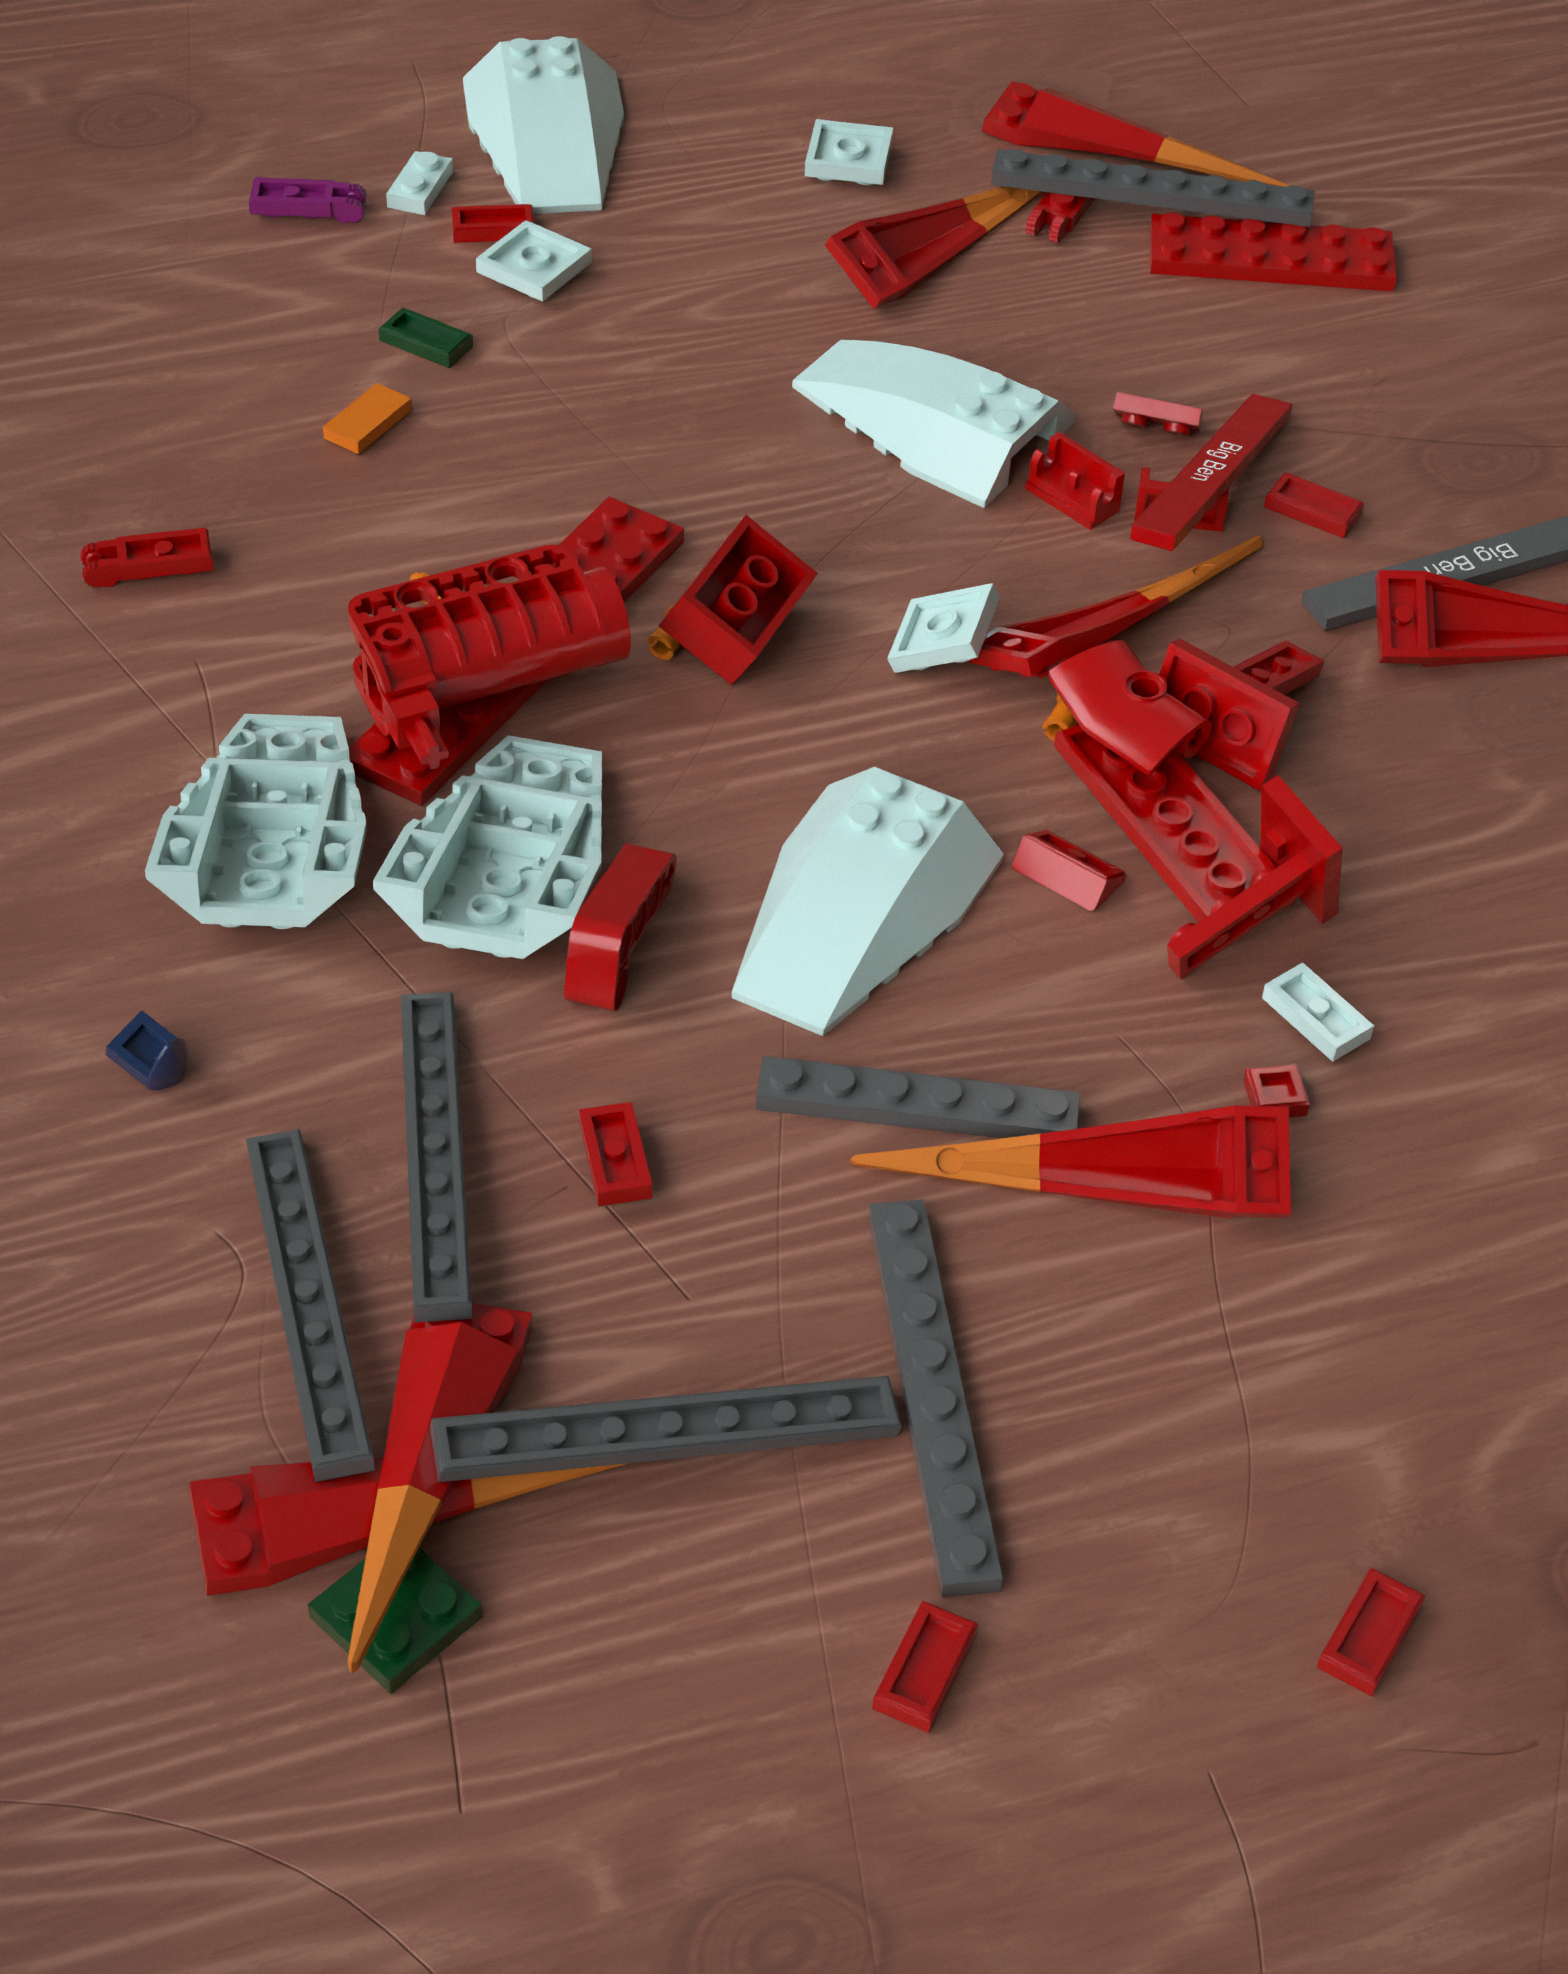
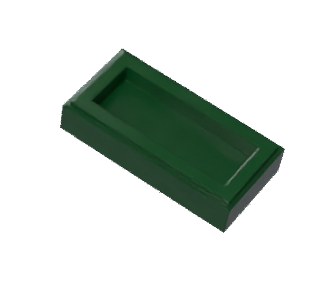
M404 307L378 328L379 341L447 368H451L473 348L472 334Z

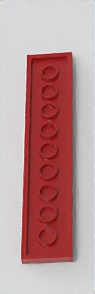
M608 496L559 545L567 548L573 554L583 572L599 567L606 568L614 578L625 602L684 543V528ZM548 679L539 681L535 685H525L510 689L499 695H489L474 699L463 705L456 704L439 709L441 739L449 755L448 758L440 760V767L430 769L428 763L421 765L412 746L399 750L391 734L383 735L376 723H374L349 747L350 763L353 764L355 775L417 805L423 806Z

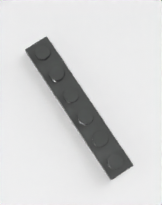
M763 1056L756 1094V1110L1009 1138L1077 1129L1080 1092Z

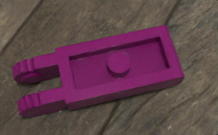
M256 177L253 180L249 198L250 214L265 215L267 217L282 215L304 216L310 219L333 216L340 223H348L349 221L357 223L364 216L365 208L363 206L366 203L367 193L366 189L359 184L335 182V180Z

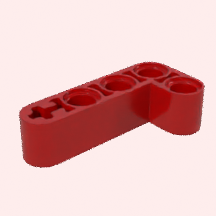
M630 843L624 844L574 919L568 944L564 985L565 1000L610 1011H618L627 986L630 954L670 892L676 870V854Z

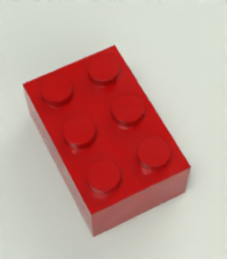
M745 515L718 547L658 626L732 685L757 658L818 573L749 516Z

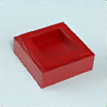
M1297 1064L1245 1069L1243 1082L1251 1106L1289 1107V1118L1307 1116L1310 1103Z

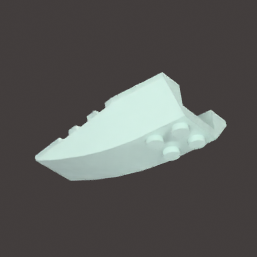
M556 36L547 40L516 38L511 41L499 42L463 77V88L469 128L473 135H478L480 146L484 153H489L491 156L493 168L498 175L501 174L503 176L504 186L514 203L532 204L533 214L601 211L609 183V172L614 163L615 148L618 146L620 138V127L623 126L624 110L616 70L577 38H566L563 36Z
M840 340L799 374L792 383V387L829 415L837 412L845 418V426L855 434L862 431L874 440L873 447L886 456L892 453L901 459L900 467L911 475L982 508H985L1008 486L1011 458L1035 435L1050 441L1051 436L1057 432L1063 434L1077 419V414L1060 401L1036 389L1029 388L1004 377L998 372H993L949 355L912 346L878 341Z
M244 714L219 744L220 754L216 758H208L203 764L200 779L196 783L189 782L180 793V804L178 806L170 805L163 814L145 868V876L150 883L201 924H220L224 927H238L241 925L271 926L276 929L306 927L355 886L367 832V822L361 808V797L355 783L353 764L350 763L349 748L341 717Z
M508 735L475 764V773L472 776L462 775L453 783V792L446 799L436 798L426 807V816L421 821L413 818L404 826L373 880V889L423 941L442 944L452 949L465 948L492 953L502 958L515 957L524 959L572 928L578 911L589 897L601 871L602 751Z
M872 767L829 784L782 846L732 989V998L818 1035H826L866 1002L872 989L880 983L888 984L899 974L900 966L914 955L917 957L922 956L933 946L934 938L944 930L948 933L951 932L962 922L1003 862L1004 853L967 805L959 799L877 767Z

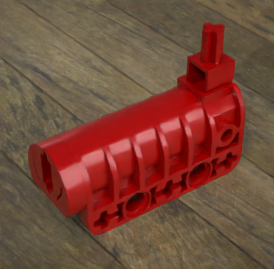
M544 545L365 592L355 596L348 604L349 625L359 648L362 649L361 654L354 659L352 665L355 686L381 733L385 736L391 734L399 750L412 746L421 765L428 763L430 769L440 767V760L448 758L449 755L441 739L439 709L456 704L463 705L471 700L489 695H499L504 691L521 686L535 685L539 681L557 676L564 677L582 669L600 667L625 660L629 657L631 651V632L627 611L619 588L610 572L604 567L583 572L573 554L567 548L560 545ZM512 576L519 579L518 581L513 583H501L497 581ZM422 600L428 603L423 607L416 608L406 606L407 604Z

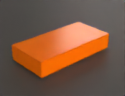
M376 383L323 426L324 439L359 455L412 411V400L404 394Z

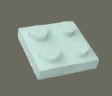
M816 119L805 161V176L817 177L824 181L835 179L853 181L861 185H883L892 145L893 128Z
M525 220L476 258V272L543 302L592 263V248Z
M990 583L911 599L887 658L894 673L908 670H924L930 666L952 662L963 663L973 658H978L1000 599L994 584Z

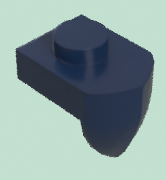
M141 1010L106 1046L105 1055L148 1089L162 1090L182 1081L186 1069L188 1051L186 1043L182 1038H177Z

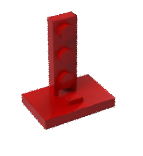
M1179 638L1170 642L1159 674L1166 680V692L1212 723V730L1208 740L1195 755L1261 791V786L1273 777L1300 705L1299 702L1287 697L1285 694L1318 678L1325 661L1285 640L1232 667Z
M1276 775L1261 786L1260 848L1274 865L1262 870L1254 878L1252 885L1237 896L1229 894L1218 901L1212 908L1211 914L1197 924L1193 922L1187 923L1172 935L1170 942L1167 944L1168 965L1180 980L1298 897L1322 924L1338 914L1343 848L1279 775Z

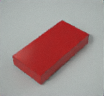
M532 204L451 207L454 243L499 241L525 220L534 223Z
M1284 472L1267 493L1264 508L1344 539L1362 516L1365 503Z
M1371 1567L1323 1650L1317 1668L1373 1697L1422 1608L1426 1595Z
M922 1600L873 1698L872 1709L930 1733L977 1636L979 1624Z

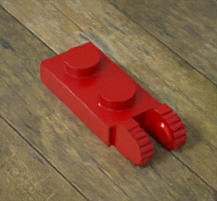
M1046 192L1027 219L1026 234L1036 236L1044 225L1050 226L1049 241L1059 243L1067 232L1073 230L1095 198Z
M206 527L115 537L116 539L87 543L86 546H83L80 553L82 564L85 565V568H82L84 583L93 588H99L100 586L104 588L113 587L120 579L121 581L149 579L151 577L214 571L209 532Z

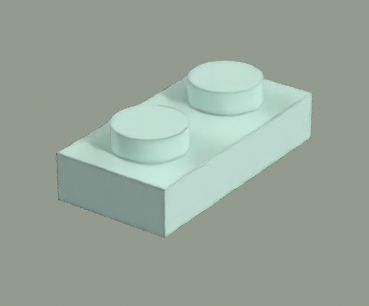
M415 151L386 193L387 208L425 215L453 173L452 158L438 156L432 152Z
M1304 963L1297 965L1265 984L1262 999L1332 1062L1371 1039L1374 1025Z

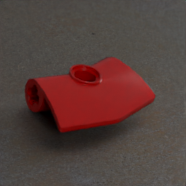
M1115 640L1095 646L1076 654L1049 671V681L1082 730L1146 775H1151L1173 750L1187 758L1194 756L1201 750L1210 736L1212 730L1210 720L1166 692V680L1160 674L1146 670L1125 641Z

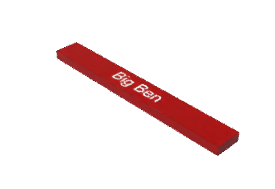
M1252 393L1132 524L1130 539L1168 551H1174L1288 421L1293 404Z

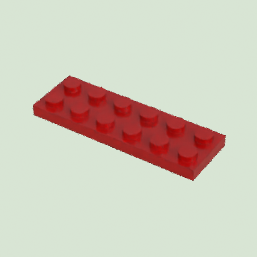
M1177 213L1151 214L1150 274L1394 292L1397 277L1392 231L1376 227L1366 229L1345 228L1335 224L1326 226L1310 225V227L1263 222L1254 219H1222L1212 215L1194 217L1182 216Z
M1080 725L1056 732L1055 749L1197 922L1210 915L1214 905L1229 894L1237 896L1252 885V881L1262 870L1274 865L1177 751L1173 750L1151 775H1146L1086 734ZM1294 901L1291 902L1290 904H1288V905L1285 906V907H1288V906L1293 905V904H1294Z

